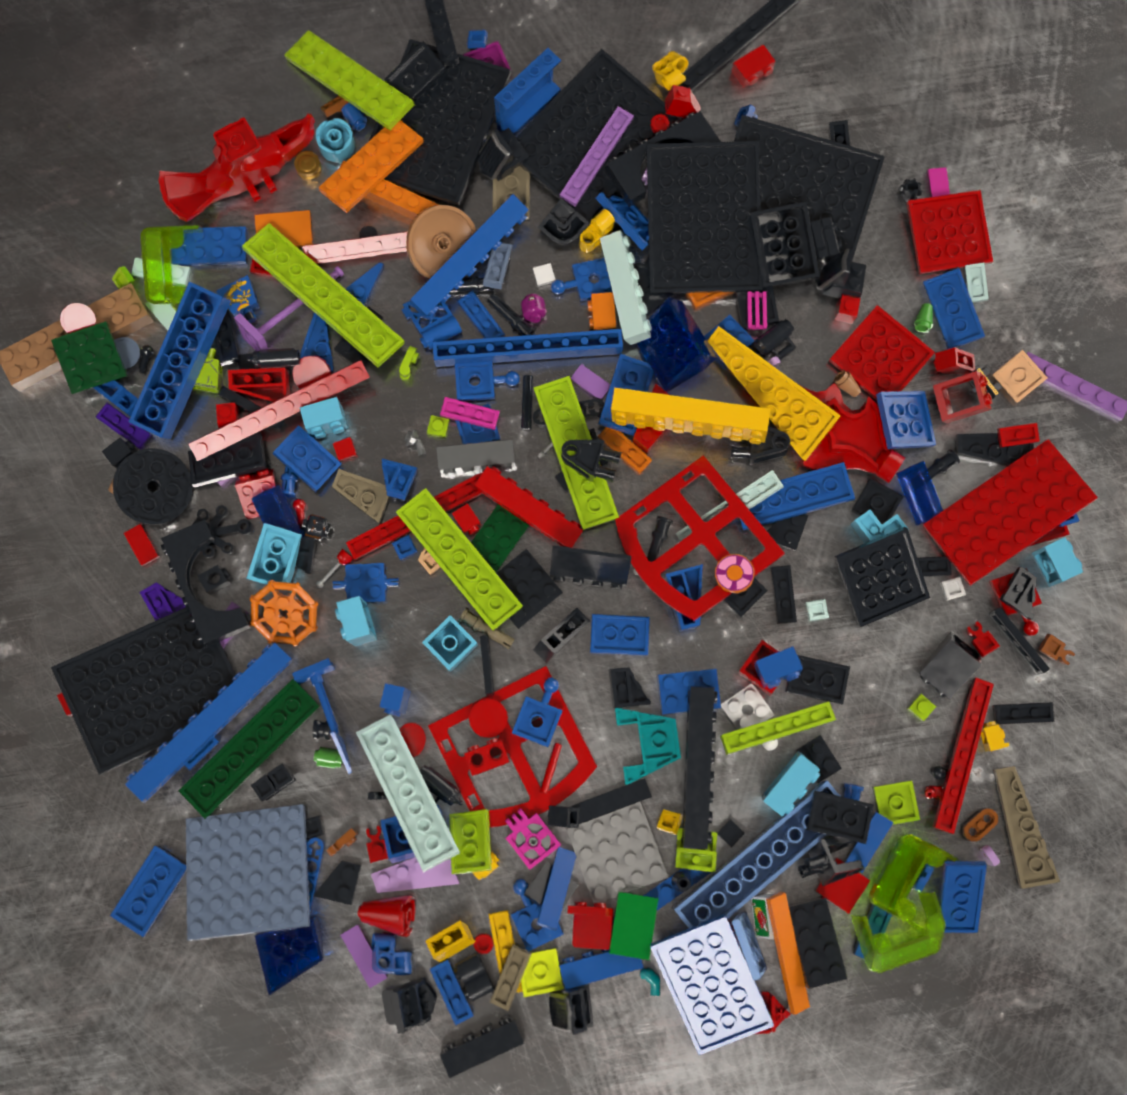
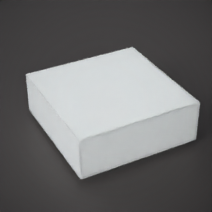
M551 263L533 268L538 287L555 281Z
M960 577L940 583L946 601L966 595Z

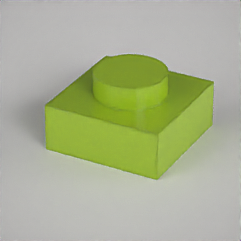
M125 266L119 267L112 278L118 289L130 283L133 285L135 282Z
M431 415L427 435L446 439L450 419Z
M919 694L907 709L923 722L936 706L923 694Z

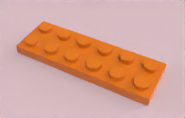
M401 120L391 130L384 127L319 186V191L345 213H348L423 144V138Z

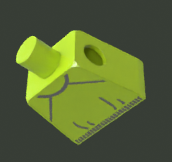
M210 348L193 389L218 393L221 389L223 366L220 364V360L215 359V349Z

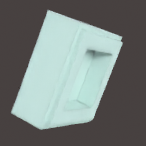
M825 599L805 603L809 621L829 618Z

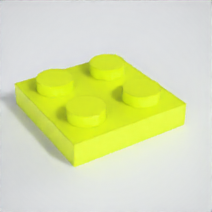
M556 948L532 952L521 980L524 997L564 990Z

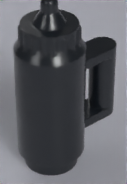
M788 319L780 320L755 340L751 345L752 351L760 357L771 352L774 357L776 356L781 360L796 348L790 339L792 332L795 331L794 326ZM786 340L788 345L777 353L775 348Z
M294 348L260 349L259 351H254L253 356L248 357L247 361L252 362L254 367L260 368L295 367L300 365L299 350H294Z
M424 765L421 768L420 773L429 791L437 797L435 799L436 804L441 800L450 806L453 804L463 805L460 799L461 792L455 785L431 766Z

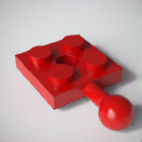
M1014 573L990 581L999 606L1007 616L1018 612L999 599ZM1036 588L1035 602H1033L1032 607L1042 604ZM1022 616L1025 623L1023 625L1024 633L1028 636L1036 635L1039 632V625L1035 621L1028 620Z

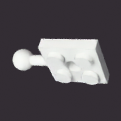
M752 683L721 704L722 710L736 730L767 721L775 716ZM744 705L752 707L753 712L750 716L742 713ZM776 739L762 745L766 750L772 751L776 749L778 740Z

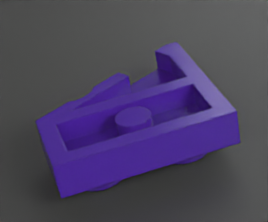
M157 582L139 592L155 621L186 608L182 598Z

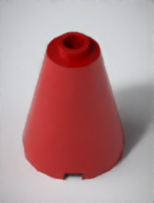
M407 895L365 901L358 908V917L363 923L402 937H408L413 929L409 928L410 922L415 921V900H411L413 896Z

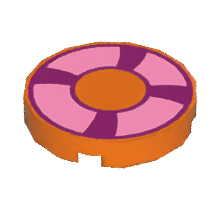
M730 554L718 562L715 569V579L724 591L741 593L752 585L754 568L746 557L739 554Z

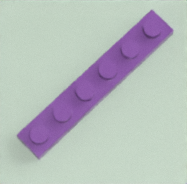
M619 106L617 107L560 194V198L576 207L633 120L634 116Z
M1030 352L1026 353L1046 375L1047 379L1043 383L1119 421L1124 418L1127 411L1126 400Z

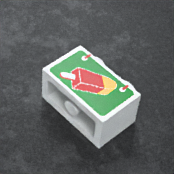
M775 894L757 895L751 899L756 938L774 939L766 899Z

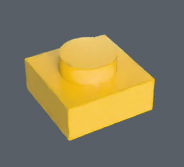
M663 809L656 828L677 835L683 816Z

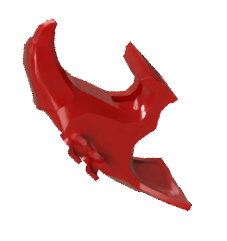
M308 113L302 119L293 121L270 134L257 137L244 117L219 129L213 135L216 141L213 147L216 159L209 167L200 173L159 172L158 182L166 207L180 220L188 222L203 212L210 204L223 198L239 195L246 190L249 191L254 202L261 200L254 186L263 181L271 194L278 191L271 177L278 174L287 162H290L309 145L314 138L315 119Z

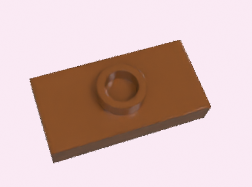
M337 96L321 106L320 110L328 118L336 112H342V108L349 102Z

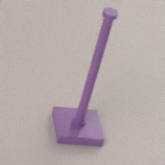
M336 266L329 275L335 280L338 277L344 276V273ZM299 298L258 329L254 328L241 314H238L234 319L242 338L255 351L268 349L263 334L304 303Z

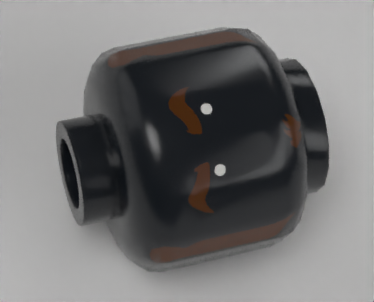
M310 514L308 519H303L301 530H304V536L316 541H322L323 538H327L330 528L327 518Z

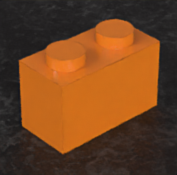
M613 292L591 294V300H587L588 312H592V318H589L590 330L616 329Z

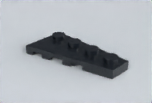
M998 433L956 434V454L1005 465H1011L1034 449V443L1000 448Z

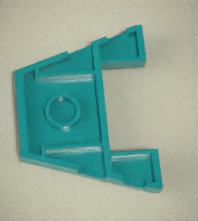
M615 708L617 726L637 723L643 760L641 765L623 767L625 785L681 758L676 719Z

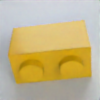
M460 920L425 942L433 959L443 962L475 943V940L468 925Z

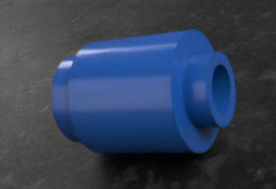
M347 103L341 110L342 116L353 131H361L366 126L367 118L361 110Z

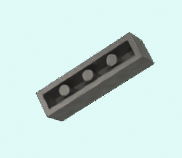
M513 439L436 447L438 468L443 470V473L455 472V468H462V471L474 470L473 467L481 466V469H485L487 466L491 468L495 464H500V467H510L511 463H515Z

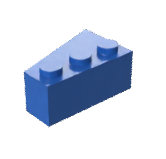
M703 564L667 573L664 579L680 593L696 601L701 597ZM673 609L679 633L700 626L701 617L693 621Z

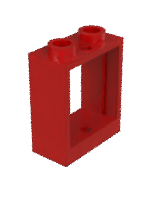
M975 371L933 385L942 422L951 423L992 410L990 405L992 404V398L986 390L988 383L985 375ZM974 380L980 405L953 413L947 388Z

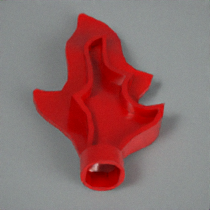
M835 383L825 391L815 392L801 386L840 415V418L808 459L802 462L803 466L811 470H818L844 462L846 469L870 472L890 483L906 457L887 448L880 410L877 404L868 396L860 409L851 410L843 403L840 389Z

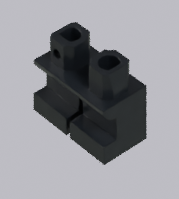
M282 763L268 772V775H264L251 784V787L260 801L263 802L265 800L268 801L294 783L296 778L288 766Z

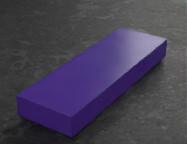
M108 402L95 416L140 450L153 437L148 431L129 423L130 418Z

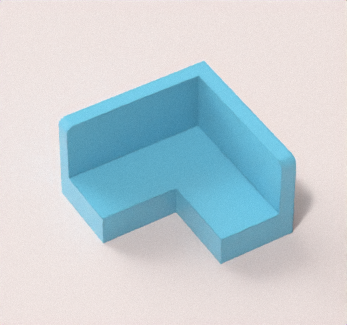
M868 510L851 523L852 528L864 544L900 528H907L898 514L884 524H881L871 510Z

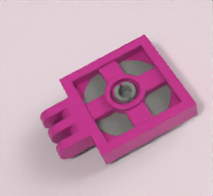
M520 808L517 810L519 815L522 816L520 819L515 813L511 815L515 820L514 824H512L509 818L505 820L513 831L505 838L530 870L561 846V844L537 813L528 818Z

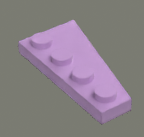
M415 857L371 874L377 893L460 884L457 874H451V858L425 872L422 871Z

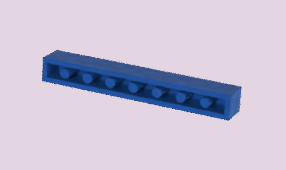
M512 194L409 300V303L424 318L428 314L432 316L439 309L437 305L441 301L445 303L452 296L449 292L453 288L457 290L464 283L462 279L466 275L470 277L477 270L475 265L478 262L483 264L489 257L487 253L491 249L495 251L502 244L500 240L504 235L508 238L514 232L513 226L516 223L520 225L527 218L525 214L529 209Z

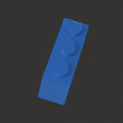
M385 683L379 707L384 709V713L400 717L401 713L406 714L411 691L404 687Z

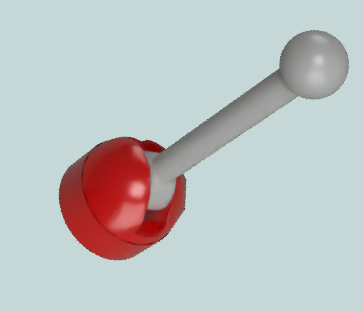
M342 548L337 555L338 562L321 581L316 582V587L322 588L323 583L340 565H348L354 558Z

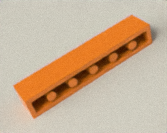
M385 179L364 197L412 220L421 211L438 205Z

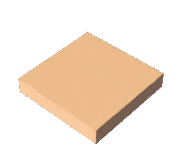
M1023 350L992 375L1016 403L1047 379L1046 375Z

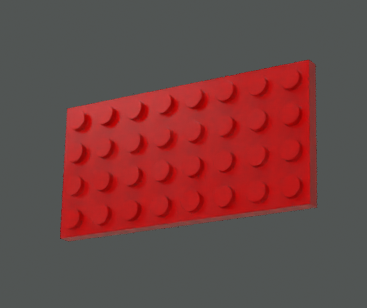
M1047 439L924 523L923 528L969 586H972L1096 501L1098 496L1052 442Z

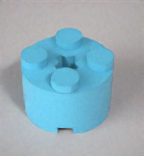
M335 118L322 122L317 128L316 141L325 159L342 164L343 161H346L353 155L356 142L348 123Z

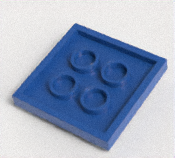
M925 391L880 392L876 394L888 449L924 448L936 445Z

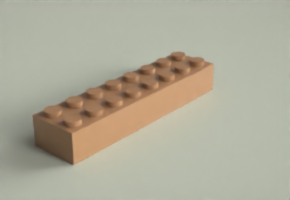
M132 283L88 305L95 315L96 324L108 322L114 340L126 337L154 322L138 290ZM60 320L0 351V364L10 384L21 392L62 370L51 342L52 339L68 334L63 329Z

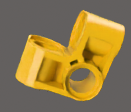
M675 51L669 52L652 66L657 83L670 91L672 85L679 86L686 80L682 73L688 67V60Z
M603 209L591 220L590 226L580 235L579 248L585 253L592 252L601 244L600 238L612 234L615 219L607 209ZM588 239L591 243H586L584 240Z

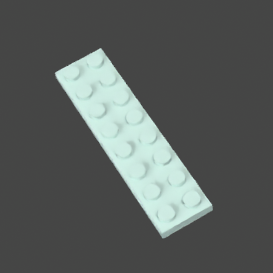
M388 715L357 731L356 734L422 871L425 872L459 854L460 851L392 715Z

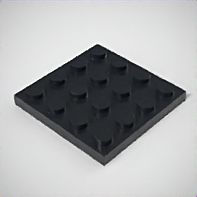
M906 527L834 556L859 627H863L930 598L909 530Z

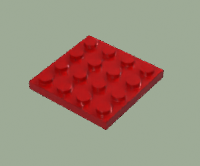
M981 190L907 201L919 275L965 268V265L991 264L993 262Z
M877 305L834 353L829 362L840 371L850 372L858 386L877 401L876 394L880 392L902 391L933 356L935 351Z

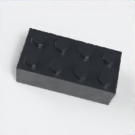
M820 896L788 904L806 987L811 989L848 979L827 899Z

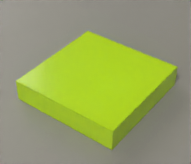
M913 781L872 787L877 812L893 822L892 825L920 820Z

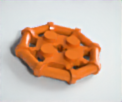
M270 580L266 586L255 595H251L249 599L251 601V620L249 623L268 640L267 643L290 644L295 647L318 629L316 624L317 606L319 604L313 600L298 582L287 583ZM279 590L292 591V593L284 595L283 593H280ZM269 592H272L274 596L268 601L263 599ZM296 593L304 600L305 604L295 596ZM259 605L264 606L263 616L259 617ZM280 609L283 611L287 610V616H282ZM309 609V620L304 618V610ZM266 621L273 628V632L271 633L261 622ZM300 625L306 627L299 634H296L295 629ZM277 631L279 633L289 632L291 637L277 636L276 633Z

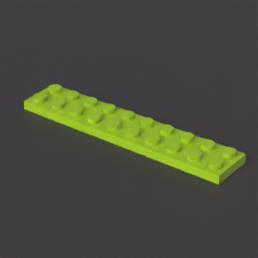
M270 223L242 245V249L376 367H380L404 345V340Z

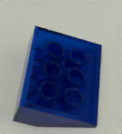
M670 297L648 318L652 327L650 331L651 338L637 342L665 392L671 391L704 371L717 358L683 301Z

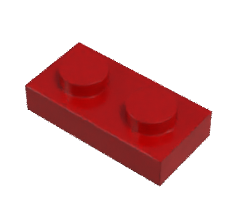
M1037 423L997 429L1000 448L1040 442Z

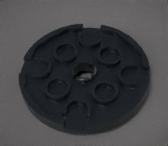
M148 448L136 451L120 463L113 478V494L119 508L130 519L145 525H161L176 519L187 508L192 496L193 486L187 467L176 455L162 449ZM150 482H156L159 488L157 491L151 492L147 489V485Z

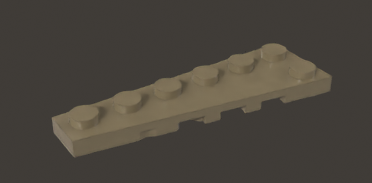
M1015 766L994 769L1019 888L1024 889L1060 882L1052 858L1049 857L1046 843L1038 829V823L1032 814L1028 798L1025 796V790Z

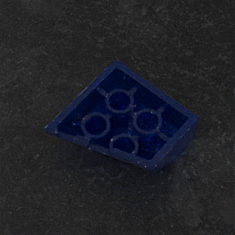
M318 916L310 918V927L261 932L254 936L269 996L324 960L323 939Z

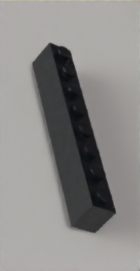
M688 686L682 825L683 848L708 849V844L712 842V832L709 831V823L712 824L713 813L709 811L710 803H713V791H710V783H714V771H711V763H715V751H712V743L716 742V732L713 731V723H716L717 713L713 711L714 703H717V691H714V687Z

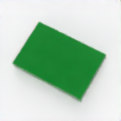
M623 892L618 893L609 954L650 961V944L653 940L658 898Z

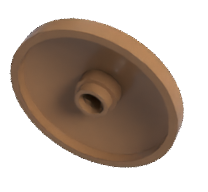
M436 205L421 211L412 221L406 237L407 254L412 265L421 275L430 279L477 231L476 227L468 215L456 207Z

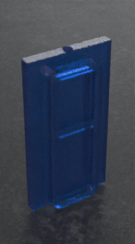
M924 461L896 473L917 526L929 521L943 511Z
M280 485L251 498L263 524L266 523L302 534L301 538L304 537Z

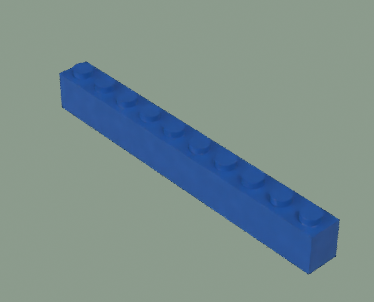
M622 329L433 342V356L436 367L455 366V363L482 361L499 363L622 354L623 350Z
M276 643L272 646L270 644L262 650V655L258 659L254 658L248 663V669L234 676L232 679L233 683L230 686H224L217 693L219 696L214 701L209 700L202 707L204 710L199 715L194 714L188 720L189 724L184 729H178L173 734L174 738L169 743H163L157 750L159 753L153 758L151 756L142 763V769L138 772L134 771L127 777L126 780L128 782L125 785L143 803L149 800L292 663V659Z

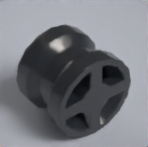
M314 720L313 739L324 738L325 740H330L331 730L327 720L325 722Z

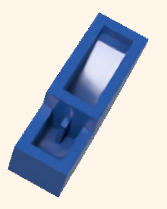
M116 381L94 387L96 391L131 417L138 401L137 397Z

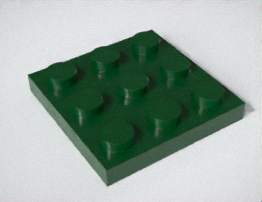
M107 321L51 340L71 394H77L128 376Z

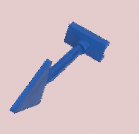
M327 658L292 674L298 684L311 680L312 685L315 686L331 730L330 734L348 774H351L352 769L345 742L339 735L338 725L323 686L322 675L335 670L333 662H330V659Z

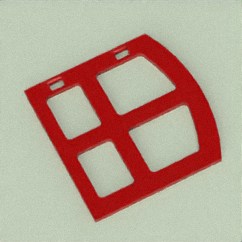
M704 455L628 509L619 518L615 519L626 555L632 556L631 564L643 582L663 602L693 621L704 615L732 593L724 591L717 585L698 600L693 601L661 577V573L699 545H703L717 563L723 557L730 555L715 534L733 520L740 518L765 548L763 552L750 561L754 568V577L785 555V552ZM691 471L694 476L685 482L682 477ZM701 475H704L729 505L708 522H704L680 493L684 487ZM669 502L692 530V533L659 558L650 562L638 541L634 524L662 503ZM644 506L646 511L637 516L635 511Z
M547 666L495 691L494 696H485L428 725L469 811L485 810V807L468 775L470 769L465 756H459L448 734V729L468 719L472 707L480 700L493 699L501 703L536 684L540 685L544 693L545 680L552 678ZM559 690L552 693L549 705L563 710L557 726L561 727L578 760L577 766L563 780L551 788L547 794L541 793V787L521 749V744L527 741V739L512 734L513 729H511L507 722L506 728L499 734L497 740L503 741L505 750L509 754L530 796V800L516 806L489 810L490 827L508 825L505 822L507 818L514 824L515 820L511 815L515 813L520 819L522 816L517 811L520 808L528 818H531L536 813L539 815L549 810V805L556 806L574 793L597 768ZM540 717L532 721V726L535 728L541 727L543 724L542 718ZM448 739L452 750L446 752L441 742ZM499 747L492 748L490 752L491 757L494 758L500 755L501 749ZM475 754L472 757L474 765H480L483 761L480 754ZM472 794H475L479 805L474 808L468 797Z

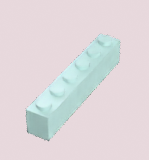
M619 230L600 238L623 337L626 342L632 345L651 338L650 331L652 327L646 318V313H648L647 307L642 302L643 291L637 281L639 274L634 269L633 263H635V258L629 248L631 241L628 235L623 234Z

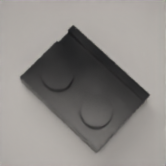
M821 735L796 749V752L799 751L820 769L818 772L820 776L815 781L817 784L842 769Z

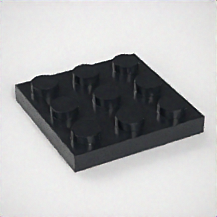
M527 549L496 573L523 605L519 611L509 618L518 630L563 594L561 589Z

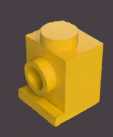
M995 721L983 724L984 728H982L980 737L985 752L1010 746L1009 742H1004L1005 733L999 724L996 725Z

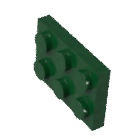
M497 505L471 543L495 573H497L528 530L529 525L500 505Z

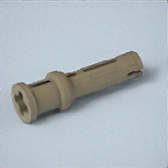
M467 607L458 620V623H464L471 627L472 631H479L507 649H510L515 638L510 637L499 629L492 631L481 616L478 617L473 614Z

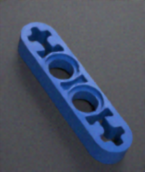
M312 838L307 842V863L308 861H314L317 865L314 872L308 871V881L312 883V890L309 892V896H311L309 899L310 912L313 907L314 894L325 851V843L321 838ZM315 841L321 846L315 853V856L319 855V859L314 857L308 858V854L313 855L314 848H311V844H315Z

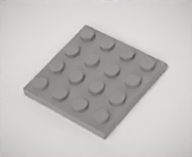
M641 802L581 823L579 828L566 829L593 904L618 897L619 892L629 893L668 878Z

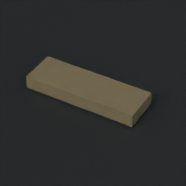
M512 945L490 1003L507 1011L510 1010L532 952L517 945Z

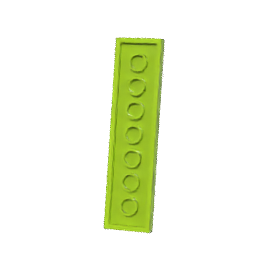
M309 30L284 54L286 60L388 130H391L414 106L413 100Z
M570 376L534 387L538 404L582 530L584 531L619 518L607 481L596 477L591 482L562 461V446L566 441L592 440ZM574 451L567 452L570 456L576 454Z
M426 488L396 511L397 515L492 631L523 607Z

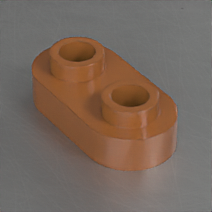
M981 809L963 825L962 834L964 838L973 842L981 840L997 825V813L992 809ZM985 815L989 817L988 822H985L983 819ZM970 828H973L975 831L973 835L969 833Z

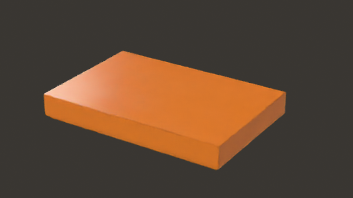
M310 210L255 215L256 233L270 223L298 249L306 245H313Z

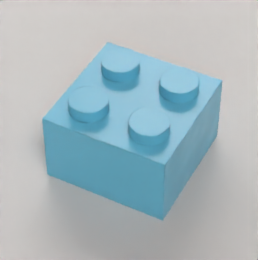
M337 397L300 407L305 429L315 439L324 438L326 434L332 432L334 434L342 433L344 429L348 428L343 407Z
M1066 537L1032 552L1049 587L1083 573L1082 564L1075 557L1073 546L1067 541Z
M451 615L422 642L450 672L478 646V643Z

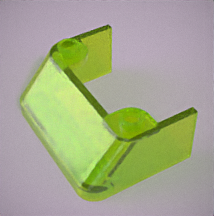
M200 226L147 227L142 230L140 237L145 298L149 303L155 305L180 304L186 289L172 285L170 249L180 248L184 244V233H203V229Z
M903 834L898 839L869 893L870 902L913 930L928 936L929 931L913 922L917 909L915 904L908 900L907 897L925 864L932 867H940L944 864V861L960 860L915 835Z
M918 892L926 915L925 928L927 933L892 945L890 938L886 934H872L866 915H851L866 965L870 971L882 973L940 951L946 924L935 892Z

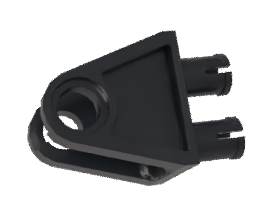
M768 426L765 443H750L749 447L731 446V458H748L749 465L782 458L788 452L790 437L785 432ZM780 443L783 447H778L776 444Z
M569 440L562 446L561 458L567 466L591 482L596 477L613 482L616 470L600 466L599 461L605 459L619 464L622 452L605 448L604 440ZM574 451L576 454L570 456L567 452Z
M831 837L821 839L808 853L810 858L804 859V865L798 866V873L801 878L818 874L822 885L826 886L864 870V866L861 860L837 865L831 853L848 847L852 841Z

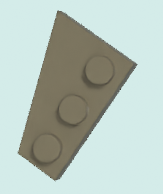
M338 469L332 487L380 524L390 498L386 494L385 485Z

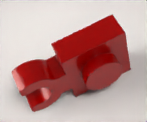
M977 621L974 624L977 631L967 627L966 632L969 636L975 638L971 643L982 658L997 650L1000 645L989 630L983 633L982 625Z
M376 826V835L371 834L370 828L366 829V834L371 839L370 843H366L370 863L388 859L385 840L380 839L382 834L380 826Z

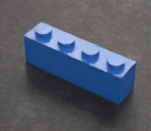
M601 949V952L594 953L593 950L584 952L582 957L575 959L574 956L563 958V962L559 963L565 990L642 969L644 968L642 960L609 954L610 949Z

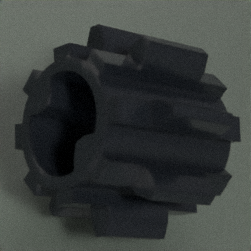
M915 178L913 180L905 179L904 185H900L898 189L901 193L899 197L905 199L906 202L916 200L923 192L920 188L922 184L917 182Z

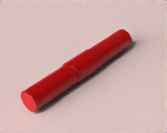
M558 743L554 744L540 789V792L543 794L548 793L562 748V745Z

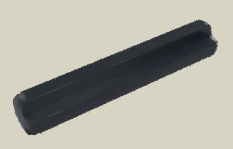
M532 375L523 376L522 430H531Z

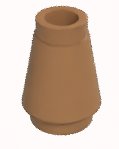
M842 370L835 376L834 382L838 388L852 397L859 395L861 389L850 372Z

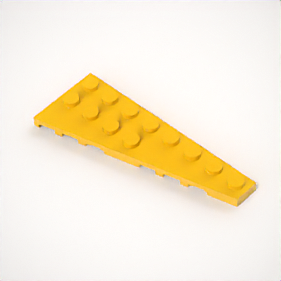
M718 326L708 339V344L759 407L770 409L769 419L778 430L788 434L790 445L802 460L806 461L840 418V415Z

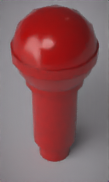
M296 499L292 503V507L297 515L299 528H301L303 519H305L304 510L306 503L302 499Z

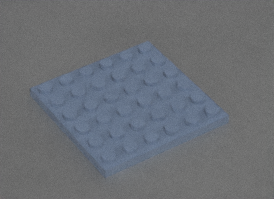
M305 805L212 815L206 819L203 817L186 819L188 941L310 927Z

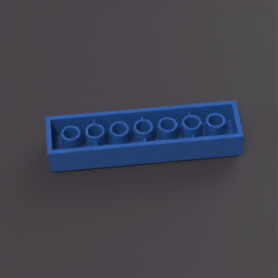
M189 281L129 423L161 438H172L231 300Z

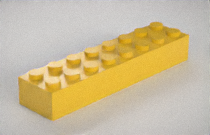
M614 388L611 415L612 422L621 426L633 424L637 428H645L647 426L653 427V429L658 431L669 429L679 434L690 432L695 436H703L705 434L711 435L715 439L727 437L732 441L748 440L752 444H761V442L765 443L770 409Z

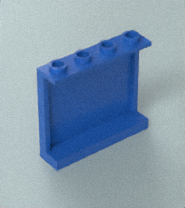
M549 48L541 53L494 97L497 129L500 132L509 128L515 136L561 91L553 82V69L561 62V59Z

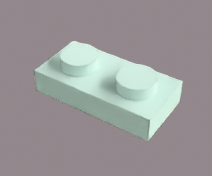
M985 263L965 265L967 287L972 303L989 301Z

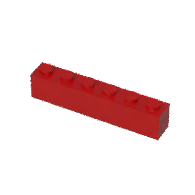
M493 466L485 468L474 485L476 490L558 545L573 547L583 532L580 529V524L574 520L568 521L564 518L565 514L557 509L553 511L548 507L549 504L543 499L537 500L533 497L531 491L526 488L522 490L516 486L518 484L516 481L509 477L506 479L501 476V471Z

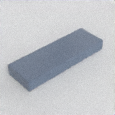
M502 243L495 251L492 249L483 286L502 289L512 252V244Z

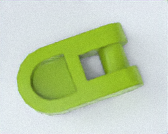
M409 346L399 368L400 379L403 381L410 379V368L413 363L416 364L420 355L417 352L418 349L413 346Z

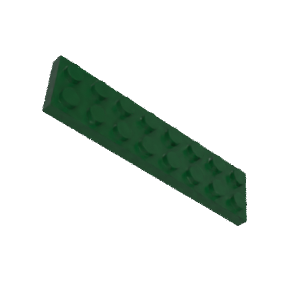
M292 679L178 790L179 793L206 819L321 706L300 684Z

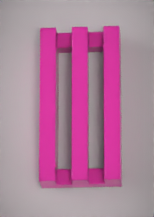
M747 292L748 330L767 329L766 292ZM752 298H755V325H752ZM759 298H762V325H760Z

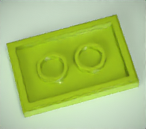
M489 810L449 814L450 833L460 851L459 854L451 857V874L491 871Z

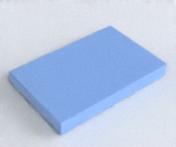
M744 911L732 920V924L752 979L755 981L762 977L767 970V966L748 914Z

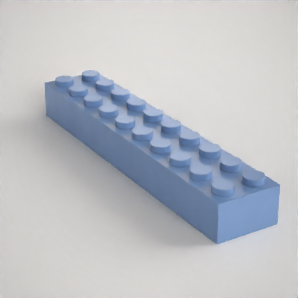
M822 781L797 802L788 815L784 814L672 907L688 928L726 914L728 919L826 836L825 834L808 831L806 826L814 790L840 796L828 781Z

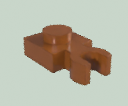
M1047 634L1038 648V651L1055 661L1059 659L1060 663L1066 665L1070 664L1065 658L1066 655L1075 656L1073 651L1064 650L1066 644L1052 634Z
M351 828L330 846L326 852L330 856H334L344 846L350 847L357 841L358 831L355 828Z

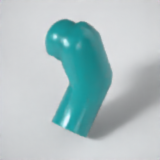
M651 968L641 969V979H645L650 984V995L660 996V976Z

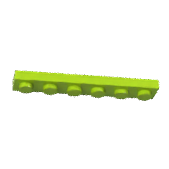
M825 702L723 734L720 738L726 755L833 722L836 718L830 702Z

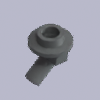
M415 429L412 432L409 430L404 438L406 446L415 444L418 455L425 454L423 443L418 437L417 431Z

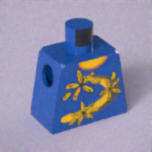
M248 275L216 290L217 294L231 300L228 309L234 317L241 314L250 324L257 320L254 312L260 309L253 283Z

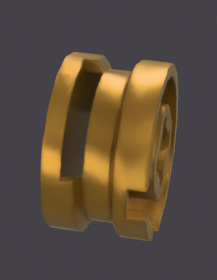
M303 151L296 156L294 166L298 175L303 180L311 181V179H317L320 176L322 165L319 157L314 152Z

